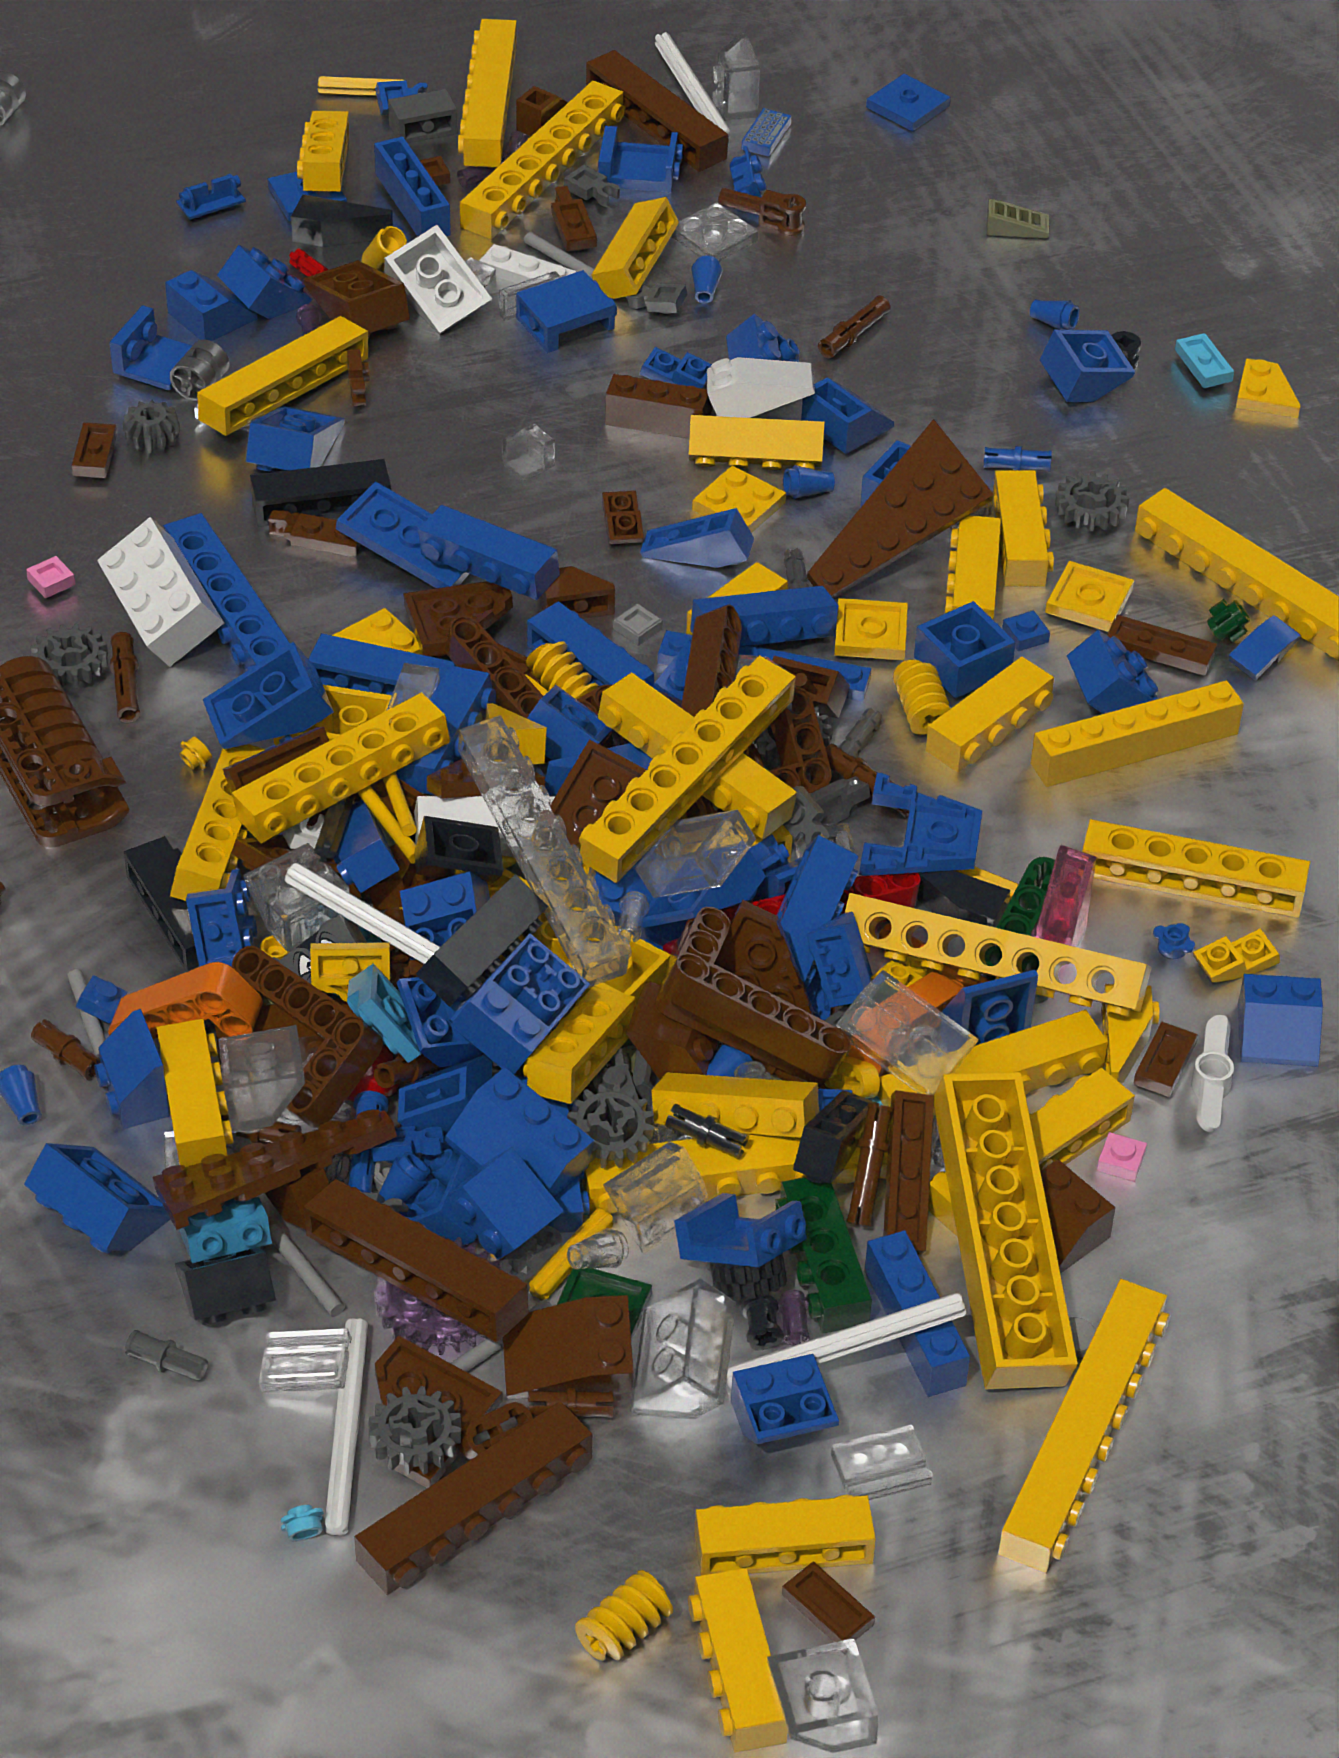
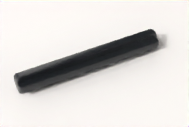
M354 795L328 807L314 848V853L320 856L319 861L326 863L328 858L335 859L355 800Z

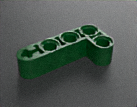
M1038 857L1029 863L996 928L1036 938L1039 937L1060 893L1061 868L1056 860L1049 857ZM999 946L988 948L984 956L986 964L988 966L998 964L1002 958V951ZM1029 955L1023 959L1021 964L1022 972L1038 970L1039 959L1036 955ZM983 974L984 977L991 981L995 980V977ZM1035 995L1034 1004L1042 1003L1048 1000V997Z

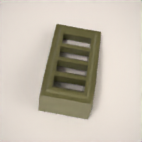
M988 199L987 235L1049 239V215L1000 200Z

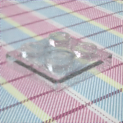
M716 202L679 221L671 237L697 256H713L720 262L756 243L759 231Z

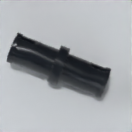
M674 1104L671 1112L674 1114L673 1116L668 1115L665 1126L667 1128L697 1139V1144L700 1146H713L733 1155L737 1159L742 1156L744 1150L741 1149V1146L746 1148L749 1135L717 1123L718 1118L708 1115L706 1118L681 1107L679 1104Z

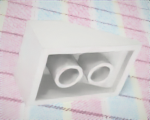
M438 225L385 257L384 273L404 283L407 302L439 335L492 302L491 296Z
M741 357L732 360L724 358L716 361L707 369V394L717 416L751 418L815 394L813 367L811 363Z

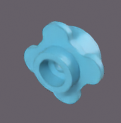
M312 1505L294 1507L287 1512L286 1516L281 1518V1524H283L281 1525V1530L287 1532L288 1538L291 1541H301L315 1537L323 1531L321 1525L324 1521L323 1516H321L324 1514L323 1509H313Z

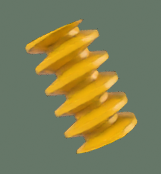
M564 641L555 644L546 643L533 650L526 659V666L533 670V675L541 681V685L546 690L550 691L557 685L577 700L599 687L597 683L589 684L592 676L588 672L580 674L584 666L580 662L573 663L575 654L572 651L565 653L568 645Z
M913 659L903 661L896 667L893 672V681L910 729L914 734L927 735L928 725L951 709L942 682L938 676V671L930 663H922L919 660Z
M638 1570L637 1574L631 1575L625 1581V1585H619L613 1591L612 1596L605 1597L600 1602V1607L592 1608L588 1612L587 1617H582L575 1623V1631L583 1647L595 1659L604 1661L607 1654L612 1659L619 1660L624 1656L621 1645L631 1650L636 1645L634 1635L644 1639L649 1634L647 1625L653 1628L661 1624L659 1614L669 1617L673 1613V1606L666 1591L656 1578L649 1572Z

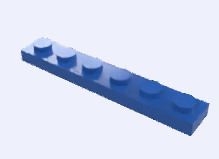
M666 630L658 651L657 664L669 665L688 640L692 642L693 635ZM750 645L739 647L736 667L737 674L743 666H749L759 655L772 662L774 656L839 671L850 685L846 699L864 702L871 679L872 668Z

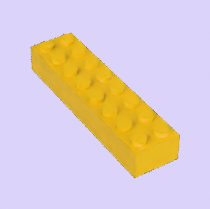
M1021 1072L943 1074L934 1094V1108L985 1390L1066 1386L1078 1362Z

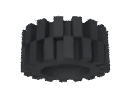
M783 1253L760 1267L709 1262L714 1293L718 1297L723 1296V1299L729 1300L732 1297L735 1300H742L743 1297L754 1299L759 1294L767 1296L770 1295L769 1291L777 1292L787 1282Z

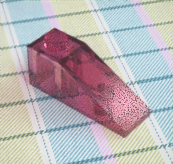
M1064 845L1059 847L1037 924L1036 938L1073 947L1079 946L1085 935L1097 857Z

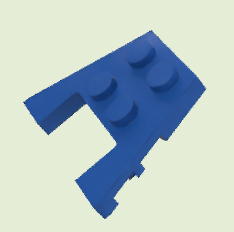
M877 772L872 804L909 810L904 846L901 848L864 842L859 875L871 876L974 869L983 811L942 795L934 799L918 793L917 786L913 784L902 787L891 783L890 776Z

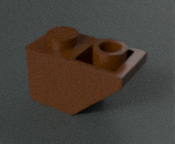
M533 86L516 100V131L531 137L568 102L555 94Z

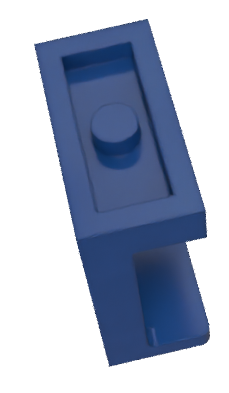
M605 126L598 161V172L607 176V183H614L620 189L671 193L673 180L679 181L680 163H682L683 144H678L677 132H672L670 146L617 142V126Z
M584 270L516 293V318L547 354L559 350V334L596 321H599L608 331L615 328L617 307L614 300L608 298L600 289L599 284L592 280Z
M722 1193L674 1220L680 1259L760 1267L807 1239L806 1222L803 1217L800 1201H791L761 1219L739 1217L736 1194Z

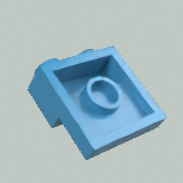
M373 963L349 980L347 1003L350 1009L382 1037L383 1045H387L394 1054L400 1053L408 1063L421 1055L400 992Z
M254 1197L247 1201H236L232 1198L225 1201L224 1206H222L223 1211L209 1217L203 1212L188 1217L189 1225L179 1229L191 1262L196 1263L272 1244L268 1216L260 1198Z

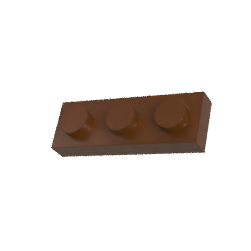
M1118 614L1107 634L1110 638L1112 636L1117 637L1131 653L1136 651L1143 658L1203 676L1206 675L1217 649L1216 643Z

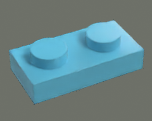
M1205 333L1176 340L1175 351L1203 388L1233 382L1234 370Z

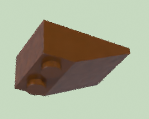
M359 260L303 278V284L330 320L342 316L366 329L368 337L371 336L372 332L381 329H394L399 326V323L410 320L404 283Z
M628 1295L585 1297L530 1311L503 1337L506 1400L528 1398V1390L566 1392L567 1387H575L576 1392L613 1391V1394L632 1393L634 1370Z

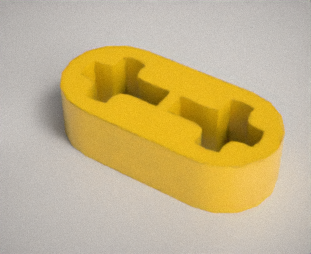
M846 1056L834 1076L829 1078L825 1084L830 1089L852 1090V1094L871 1099L875 1098L879 1092L880 1078L877 1069L871 1063Z

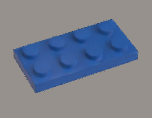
M376 481L337 519L336 530L435 588L460 585L469 575V573L459 571L454 567L421 555L418 529L432 514Z

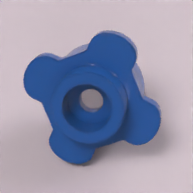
M1183 923L1167 927L1162 925L1155 927L1153 936L1158 939L1157 948L1159 953L1169 959H1179L1184 957L1186 953H1191L1195 949V942L1190 940L1188 935L1190 928Z

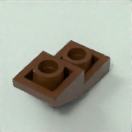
M636 490L603 492L602 504L609 544L644 542L641 512L638 509Z

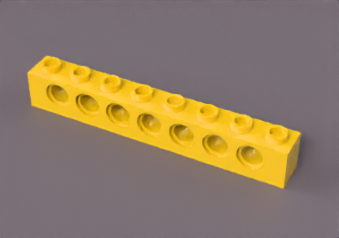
M592 80L460 201V228L491 240L501 230L506 229L508 224L517 215L522 214L532 201L539 198L547 187L555 183L563 172L572 167L578 158L588 152L591 146L603 137L605 126H614L622 120L625 113L623 91Z
M760 655L749 666H743L738 672L735 681L728 688L723 687L717 693L714 702L706 710L702 709L696 714L688 729L684 733H677L670 747L662 755L657 754L651 760L648 769L639 778L635 777L630 781L625 793L617 801L612 800L604 809L602 816L594 824L590 823L584 828L579 837V843L581 844L580 861L613 882L618 883L793 701L796 676Z
M849 893L845 913L853 912L866 953L870 954L871 947L885 950V958L906 962L907 956L922 959L920 966L938 971H943L944 965L959 968L957 975L975 980H980L981 974L993 976L996 980L1023 973L1021 969L1023 959L1029 955H1036L1039 959V968L1036 971L1038 974L1036 995L1054 999L1055 992L1070 995L1068 1002L1090 1008L1092 1002L1096 1001L1107 1004V1012L1129 1017L1130 1010L1141 1012L1152 968L1147 964ZM888 919L892 927L891 932L886 938L878 939L875 934V927L881 920ZM925 928L928 933L927 943L921 948H914L911 942L912 934L917 929ZM962 937L965 942L963 953L957 957H951L948 953L949 942L953 938ZM992 946H999L1002 951L1000 962L994 966H988L984 959L985 952ZM1066 964H1074L1077 970L1075 980L1069 984H1062L1058 977L1060 968ZM1103 973H1111L1115 981L1112 990L1107 993H1099L1096 989V980Z

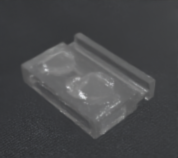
M348 1328L267 1332L268 1344L267 1348H264L259 1385L263 1392L345 1388L350 1354L348 1347L352 1341Z
M912 1425L833 1444L831 1447L832 1459L844 1489H847L849 1495H868V1499L872 1500L932 1484L933 1474L927 1467L926 1457Z

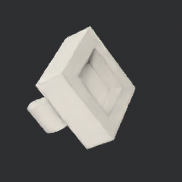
M320 814L317 823L313 826H307L308 818L283 831L282 834L289 847L315 854L314 848L325 816Z

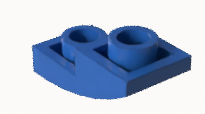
M655 347L642 365L640 375L654 381L659 380L666 383L703 388L707 383V369L712 364L688 352L681 360Z
M1273 615L1251 632L1229 654V661L1256 681L1275 660L1279 662L1300 640L1301 635Z

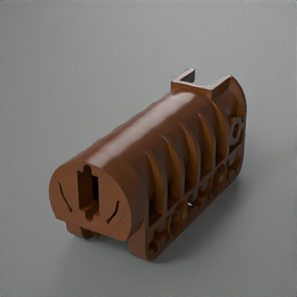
M22 656L0 666V718L4 717V719L0 720V775L36 841L41 846L54 848L101 833L117 825L129 813L128 804L118 789V786L126 784V781L113 758L108 757L104 759L51 666L45 660L34 656ZM33 803L39 806H46L39 810L29 808ZM50 821L52 829L57 832L50 833L49 830H46L45 823Z

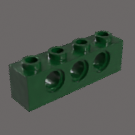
M806 1178L782 1181L781 1196L779 1199H775V1210L791 1201H800L803 1217L806 1222L807 1239L790 1248L788 1252L789 1254H796L798 1260L796 1262V1275L799 1285L806 1286L808 1291L806 1303L810 1318H817L821 1333L839 1331L870 1321L872 1298L832 1183H815Z

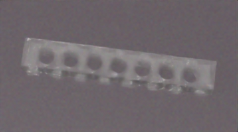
M501 715L459 729L458 751L530 888L548 905L544 914L573 969L590 983L588 988L627 974L628 959L632 956L630 944L624 935L619 936L615 928L614 915L609 905H603L599 899L597 883L591 874L587 875L585 873L578 847L575 844L570 845L566 837L567 832L563 819L559 814L554 815L550 808L551 802L544 785L539 786L534 778L535 771L530 758L522 756L515 730L512 727L507 728ZM524 818H533L535 820H526ZM546 847L550 848L551 850H542L540 848ZM557 877H563V878H566L567 880H558V879H556V878H557ZM573 907H579V908H582V909H584V910L576 911V910H573V909H571V908H573ZM588 938H597L600 941H590Z

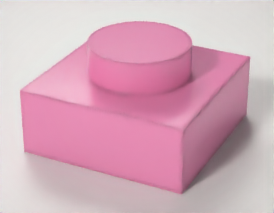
M57 556L26 569L28 581L45 599L75 585L74 574Z
M1109 1132L1098 1160L1097 1171L1135 1182L1146 1153L1147 1143Z

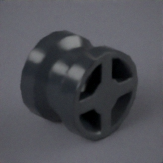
M1127 331L1112 334L1111 336L1133 369L1138 366L1140 338L1136 334Z

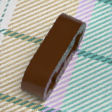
M518 1402L508 1403L461 1427L462 1440L460 1444H457L458 1448L466 1458L473 1459L532 1420V1414L526 1406ZM514 1417L518 1425L503 1432L500 1424ZM487 1431L490 1439L475 1445L473 1437Z

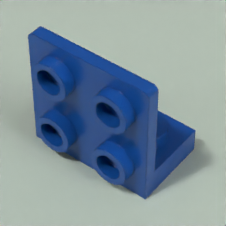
M142 305L110 341L113 373L171 390L173 386L170 381V371L184 357L192 345L156 335L157 324L155 323L154 309Z
M235 869L231 871L225 889L187 894L186 902L199 967L212 962H222L232 966L236 953L246 946H254L253 938L258 936L256 918L254 915H248L246 904L251 902L248 880H242L240 869Z
M853 912L844 913L807 934L810 953L815 960L821 979V988L826 995L830 1008L868 1001L875 996L870 980L873 974Z

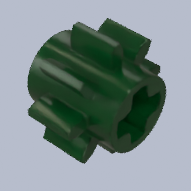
M1222 599L1209 609L1213 616L1207 620V624L1220 641L1229 637L1232 643H1234L1248 632L1244 625L1250 622V618L1237 600L1228 604L1225 599Z

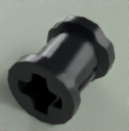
M761 1294L756 1295L754 1299L747 1298L742 1303L741 1309L743 1316L748 1320L749 1330L747 1331L746 1338L750 1347L757 1350H766L778 1346L783 1341L784 1335L776 1319L779 1309L777 1299L771 1295L762 1296Z

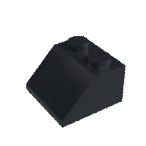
M431 816L423 817L414 852L416 874L424 875L431 879H440L471 871L485 880L488 885H492L502 877L504 868L498 827Z
M260 1247L192 1263L191 1260L175 1263L189 1314L195 1321L201 1319L202 1324L223 1321L227 1319L226 1313L242 1309L243 1314L257 1313L267 1309L266 1303L276 1301L266 1252Z

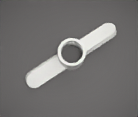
M1216 1015L1206 1024L1203 1053L1195 1061L1191 1082L1192 1090L1198 1096L1197 1122L1202 1129L1208 1132L1214 1131L1220 1125L1223 1098L1230 1092L1234 1073L1233 1061L1228 1057L1231 1024L1224 1015ZM1206 1074L1216 1075L1220 1078L1209 1077Z

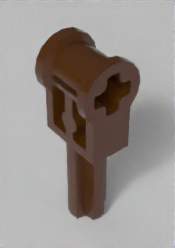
M722 188L719 193V204L759 215L760 226L778 230L781 234L787 236H797L805 229L802 215L806 208V200L800 195L782 194L766 190L762 197H757L727 188Z

